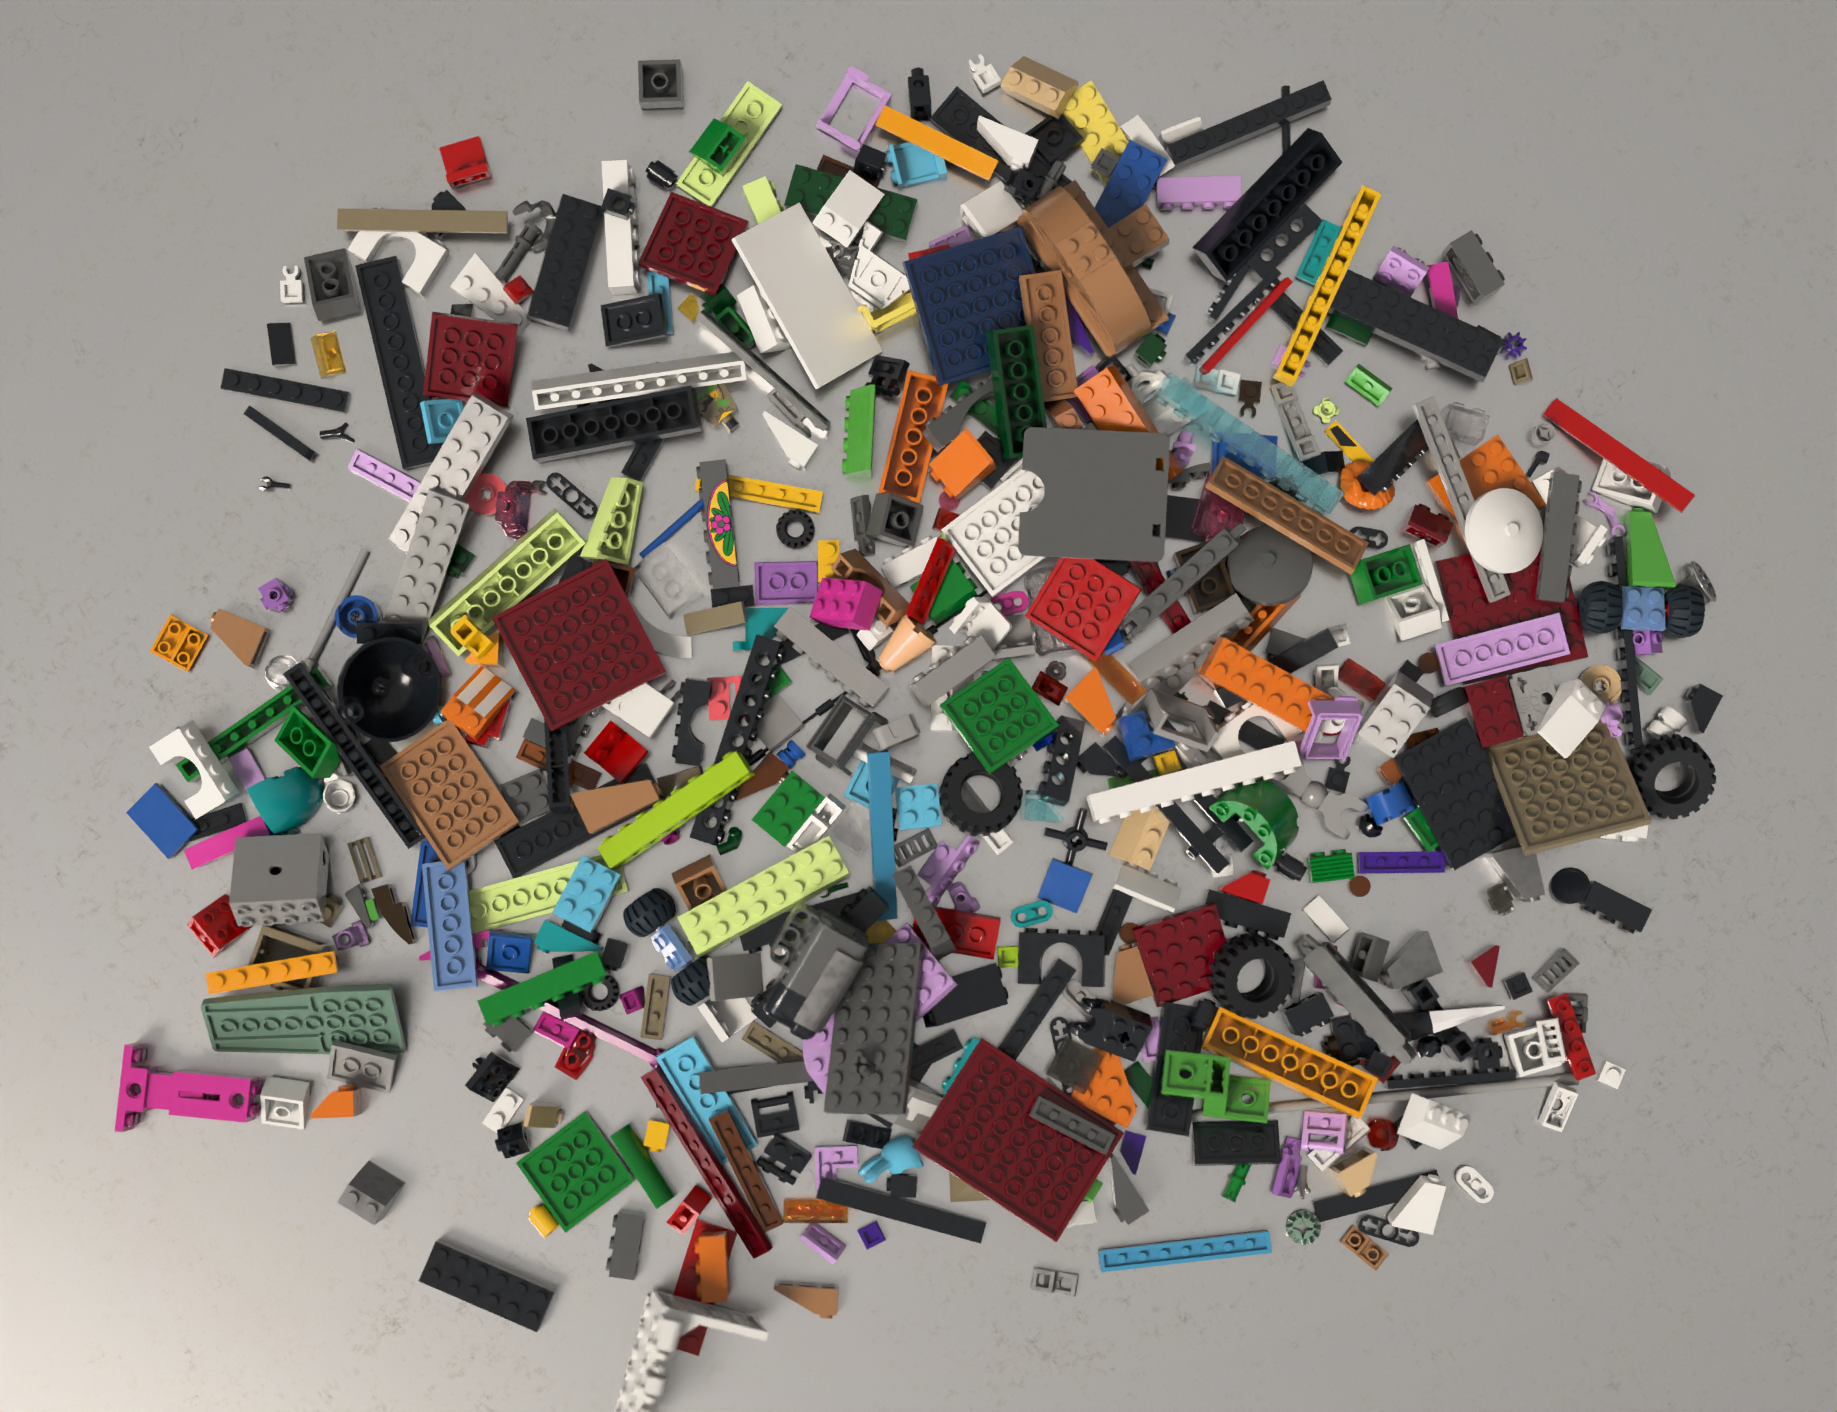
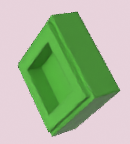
M375 898L366 900L365 903L370 919L372 921L383 919Z

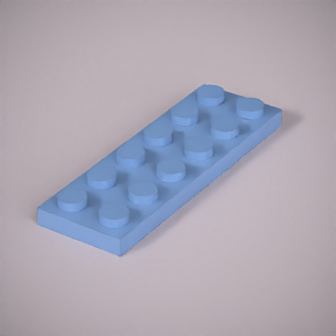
M466 860L451 871L447 870L442 861L422 864L434 992L478 987Z

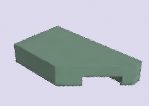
M1634 655L1637 686L1647 695H1651L1663 678Z

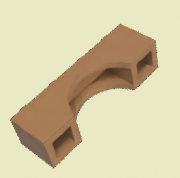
M856 548L839 554L831 570L840 579L866 581L882 590L883 592L875 615L886 626L900 622L909 606L905 598Z

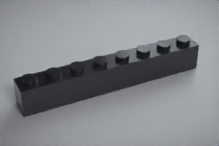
M1324 80L1171 143L1167 145L1166 151L1175 164L1173 168L1176 170L1330 105L1332 98Z
M871 886L867 889H861L855 896L856 900L851 905L849 903L846 904L840 911L841 915L839 916L840 919L862 930L864 933L889 909L888 902ZM772 979L767 984L766 990L762 995L760 993L757 994L751 1001V1012L768 1028H771L777 1021L766 1015L763 1005L776 979Z

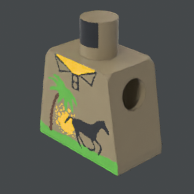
M724 383L711 385L697 396L700 416L714 428L719 427L723 423L731 432L739 425L733 416L738 411V407Z

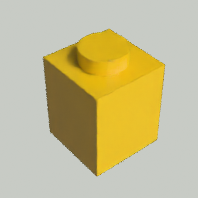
M649 1119L643 1144L648 1146V1150L660 1152L661 1149L665 1150L671 1127L669 1122Z

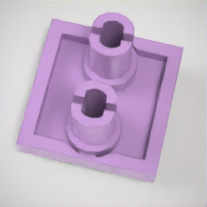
M1393 246L1373 278L1385 286L1411 297L1430 267L1426 266L1423 261L1420 262L1419 258H1413L1408 255L1405 250L1401 251L1402 248Z

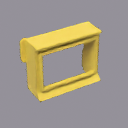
M911 292L898 298L885 310L879 308L870 313L865 304L858 308L859 313L863 312V316L874 335L917 313Z

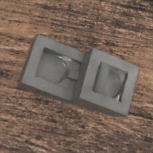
M1034 1268L1031 1290L1075 1297L1079 1275Z

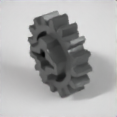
M862 237L858 240L855 238L852 242L855 246L848 248L832 239L830 240L832 247H826L842 278L844 274H847L848 279L851 278ZM839 247V254L834 257V252ZM848 252V254H851V259L848 260L847 257H844V253ZM845 265L848 266L849 269H845L840 266Z

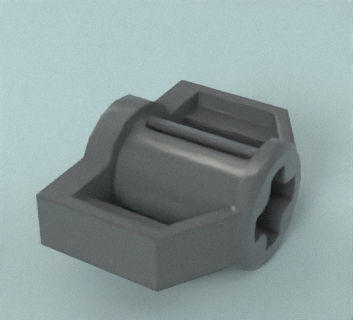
M1567 993L1570 1001H1581L1580 1006L1572 1007L1577 1021H1580L1579 1027L1581 1032L1586 1033L1588 995L1585 993Z

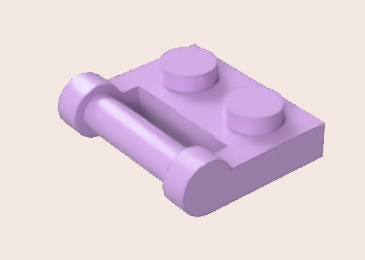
M1305 1111L1301 1141L1302 1151L1315 1149L1337 1151L1338 1154H1345L1348 1115ZM1310 1136L1338 1137L1337 1143L1311 1141Z

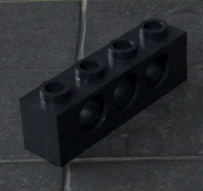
M1304 203L1245 263L1250 267L1249 272L1261 282L1320 225L1322 220ZM1298 223L1301 226V231H1293L1291 224ZM1276 238H1284L1286 245L1279 246L1276 243ZM1268 252L1272 259L1270 261L1263 260L1261 253Z
M1061 715L1056 720L1059 727L1051 732L1054 734L1052 741H1049L1047 746L1049 758L1048 761L1044 762L1042 773H1045L1044 781L1040 782L1038 793L1041 794L1040 801L1064 807L1070 799L1085 721ZM1061 736L1066 737L1069 740V744L1062 743ZM1056 756L1062 757L1065 761V764H1059L1056 760ZM1052 776L1058 777L1061 781V784H1055L1052 780Z

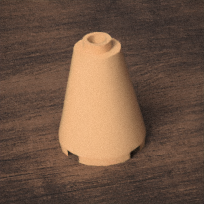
M904 615L879 655L881 660L879 664L886 671H895L934 646L937 640L928 629L925 630L921 626L922 624H918Z

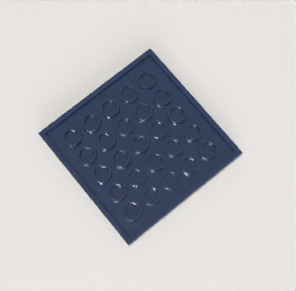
M1022 226L902 262L938 386L991 370L985 331L1026 326L1019 276L1035 274Z

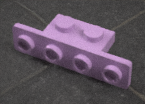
M968 834L957 851L941 840L917 875L932 885L926 894L933 906L939 903L941 896L952 885L957 874L963 870L967 860L976 852L980 841L972 835Z

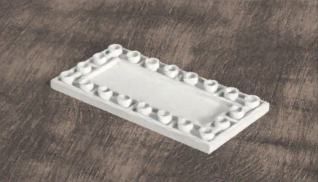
M800 202L731 239L815 389L820 388L883 351L864 316L858 312L859 307Z

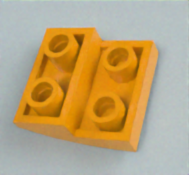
M170 614L149 652L188 672L208 634Z

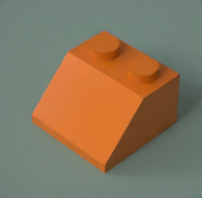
M352 1084L338 1086V1090L332 1091L311 1113V1119L355 1117L362 1114L361 1088H355V1085Z

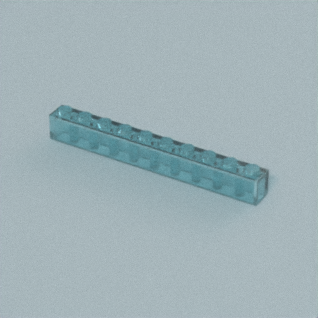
M1171 372L1166 374L1153 395L1157 397L1156 401L1164 407L1169 405L1175 409L1173 413L1182 419L1186 417L1192 421L1191 425L1199 431L1204 429L1210 433L1208 435L1210 439L1216 443L1221 441L1226 444V450L1234 455L1237 453L1242 455L1245 463L1251 467L1256 465L1262 469L1260 471L1261 474L1269 479L1273 477L1278 480V485L1286 491L1289 489L1294 491L1297 499L1304 503L1306 501L1314 505L1312 509L1321 515L1324 513L1331 514L1345 493Z

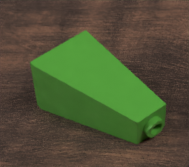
M1632 508L1631 511L1625 513L1624 556L1627 586L1664 588V591L1674 588L1676 582L1651 512H1644V508Z

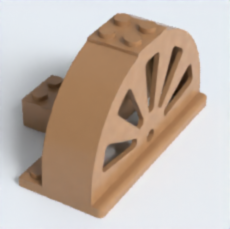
M1074 180L1063 188L1061 186L1056 187L1022 210V215L1017 220L1018 226H1022L1025 236L1049 272L1062 271L1066 297L1108 358L1113 357L1169 320V317L1135 268L1169 245V237L1146 204L1108 228L1077 181Z

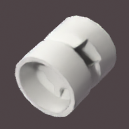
M1664 706L1658 714L1659 719L1653 720L1648 726L1647 731L1656 740L1661 739L1660 736L1665 734L1672 737V734H1675L1676 731L1680 732L1687 721L1671 707Z

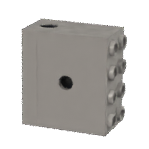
M322 833L237 837L235 839L229 904L238 926L250 927L252 925L271 926L273 924L292 925L305 922H324L329 854Z

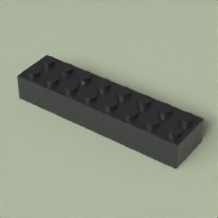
M1307 128L1192 248L1213 276L1228 282L1343 162L1321 132Z
M1349 269L1329 309L1330 314L1345 319L1481 382H1484L1504 340Z
M691 386L526 418L532 458L538 463L702 431L696 390Z

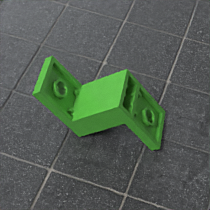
M1166 1050L1161 1094L1204 1098L1203 1116L1267 1123L1271 1080L1230 1076L1231 1057ZM1182 1070H1188L1192 1075L1188 1079H1183L1179 1073ZM1244 1095H1250L1254 1101L1251 1104H1246L1241 1098Z

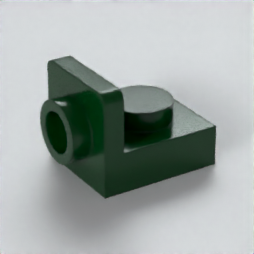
M457 544L447 573L454 577L457 574L463 577L476 558V555Z

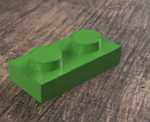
M1359 363L1345 381L1378 406L1393 389Z

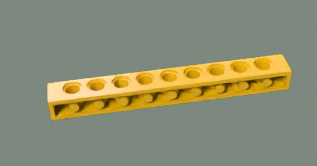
M1364 185L1359 189L1274 373V379L1291 387L1296 382L1382 195L1381 193Z

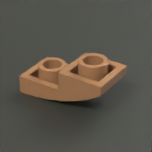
M1354 1225L1341 1241L1343 1245L1375 1271H1377L1389 1255V1253Z

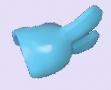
M903 1135L887 1142L883 1146L880 1155L863 1163L858 1174L860 1176L864 1175L866 1183H872L885 1170L895 1175L902 1173L908 1168L919 1169L924 1167L919 1158L918 1152L912 1148L914 1143L910 1136Z

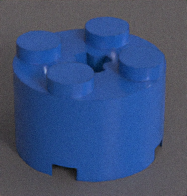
M359 595L345 598L335 612L337 627L342 633L353 639H357V621L354 619L358 617V613L363 616L360 621H382V614L377 604Z
M1404 782L1366 798L1367 805L1377 826L1388 822L1387 817L1392 820L1404 815L1402 810L1406 814L1416 809Z

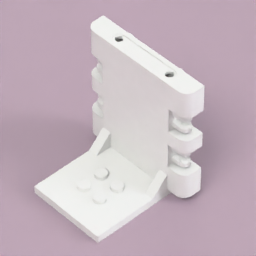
M652 1290L651 1295L647 1294L639 1321L640 1324L636 1333L638 1338L637 1345H633L627 1363L628 1366L624 1375L626 1384L619 1391L614 1412H656L660 1396L664 1394L668 1380L666 1375L672 1354L676 1352L679 1337L695 1327L703 1325L764 1341L767 1339L768 1331L755 1315Z

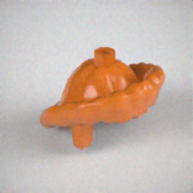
M1356 460L1346 464L1345 468L1341 471L1340 489L1347 502L1366 510L1381 509L1392 502L1395 496L1394 485L1384 493L1380 490L1374 496L1357 479L1371 464L1370 462Z

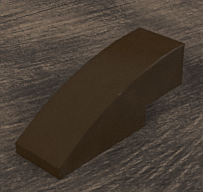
M386 884L372 888L375 901L390 927L409 945L415 944L416 940L412 926H410L405 902L396 903L392 885Z

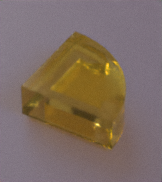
M691 293L677 309L694 323L699 313V306L695 296Z

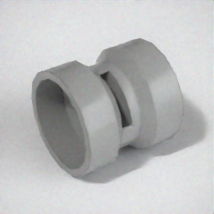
M1542 422L1531 431V440L1538 446H1544L1555 438L1556 430L1552 424Z

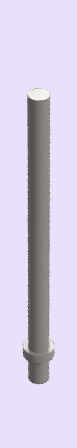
M363 548L309 657L304 660L310 671L313 666L316 667V660L335 624L337 607L348 597L369 554V551Z

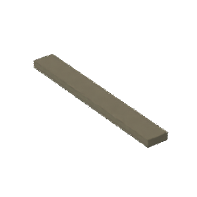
M338 209L337 211L338 231L507 233L508 228L507 211Z

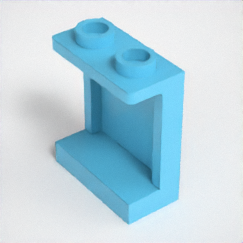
M910 142L894 146L893 143L888 144L889 150L885 151L888 164L892 163L894 171H890L893 184L897 183L898 189L947 178V169L943 158Z

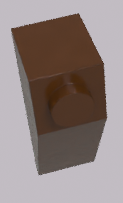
M769 752L753 770L755 775L743 782L737 789L738 795L735 802L773 787L779 782L782 783L789 775L788 771L790 768L773 753Z

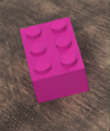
M822 578L812 606L810 618L829 627L870 631L883 591L866 581Z

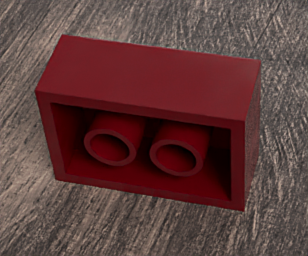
M1506 675L1462 687L1469 701L1465 706L1471 727L1482 748L1523 737Z

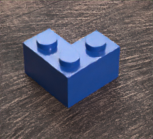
M1144 711L1125 715L1118 720L1129 761L1162 754L1176 747L1173 740L1153 734L1154 731L1149 730Z

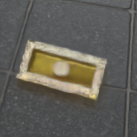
M336 333L315 334L311 338L320 377L327 378L345 373Z

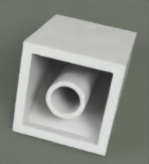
M1001 181L960 206V216L977 239L1011 230L1018 225V217L1022 215V210L1025 207L1021 202H1016L1012 195L1004 190L1006 185Z

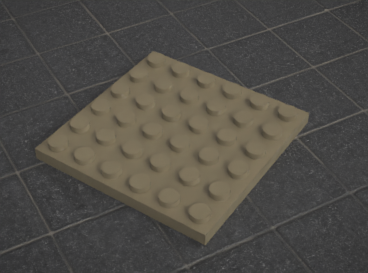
M1599 719L1598 723L1569 757L1565 759L1540 734L1484 747V751L1493 766L1492 769L1498 789L1525 856L1651 824V818L1618 740L1611 736L1607 724H1602L1601 719Z

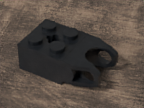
M1082 998L1080 1001L1081 1007L1093 1017L1087 1022H1070L1068 1025L1069 1032L1079 1037L1087 1045L1135 1062L1153 1028L1150 1015L1112 1000L1109 1002L1104 999Z

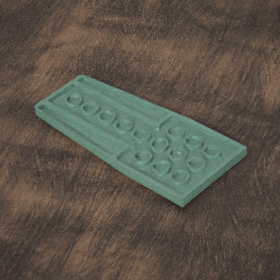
M391 984L327 986L203 999L201 1004L213 1050L217 1052L330 1054L331 1045L334 1040L386 1053H405L406 1050Z

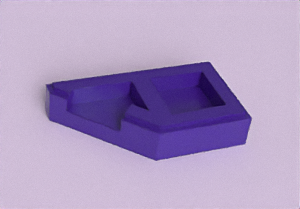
M1125 1130L1120 1152L1132 1174L1136 1175L1146 1136Z

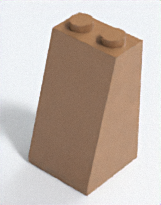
M645 780L571 794V797L588 832L595 834L662 800L661 795L664 793L659 783Z

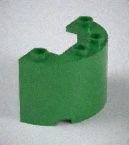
M1255 780L1256 783L1243 786V782L1235 784L1234 789L1224 791L1209 808L1223 823L1235 813L1243 819L1265 843L1253 855L1268 870L1297 837L1299 831L1297 826V810L1288 795L1278 786L1267 780Z

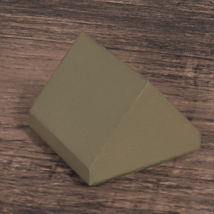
M1528 358L1509 364L1515 385L1533 380Z

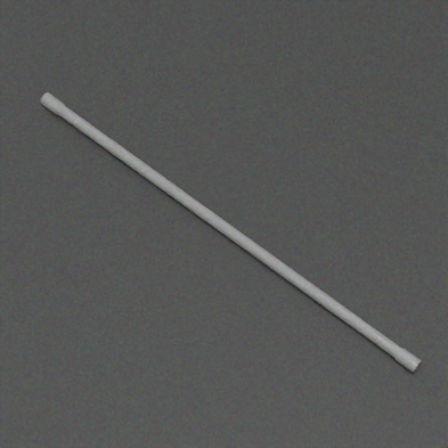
M1572 1072L1553 1076L1377 1092L1371 1094L1368 1104L1410 1100L1412 1093L1427 1099L1551 1087L1554 1082L1572 1086L1579 1085V1080H1575ZM1315 1099L1269 1103L1268 1114L1332 1107ZM1203 1109L1192 1111L1191 1121L1221 1119L1203 1116Z

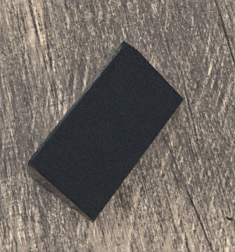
M268 323L267 330L272 365L274 367L295 365L291 323Z

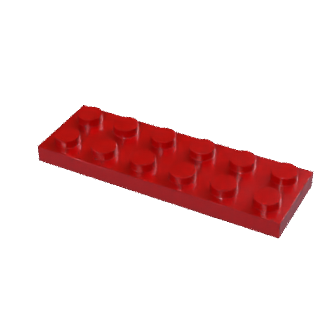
M700 1219L696 1220L673 1295L702 1302L701 1297H697L698 1281H701V1277L696 1275L697 1259H700V1255L695 1253V1240L699 1238L701 1232L727 1231L729 1261L737 1236L735 1230ZM710 1302L706 1304L715 1305L716 1302ZM699 1325L680 1336L676 1349L699 1356L708 1327Z

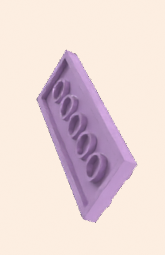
M1559 613L1434 645L1445 686L1570 654Z

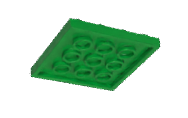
M1009 657L940 704V708L989 775L1059 727L1057 721Z
M586 1111L516 1162L565 1233L635 1182L633 1176Z

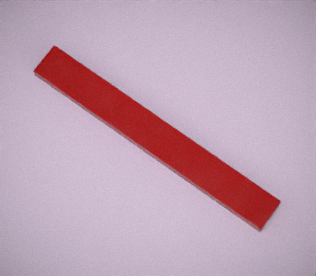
M1556 398L1543 414L1549 421L1680 513L1686 509L1695 497V494Z

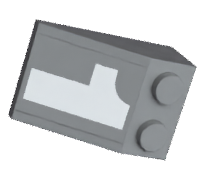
M910 1078L906 1115H876L895 1125L921 1133L944 1096Z

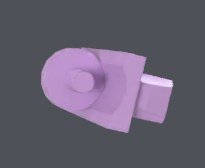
M1185 431L1180 432L1178 440L1173 443L1171 452L1181 467L1189 464L1196 445L1192 444L1193 433Z

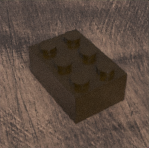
M1209 541L1175 552L1173 556L1178 569ZM1221 561L1187 592L1194 614L1212 609L1235 594L1224 561Z

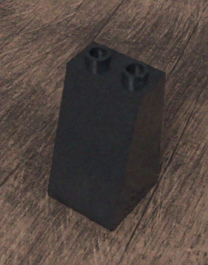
M996 963L951 975L957 986L922 1017L926 1028L936 1027L1008 1004L1007 999L1009 996L1007 989L1002 985L1000 967Z

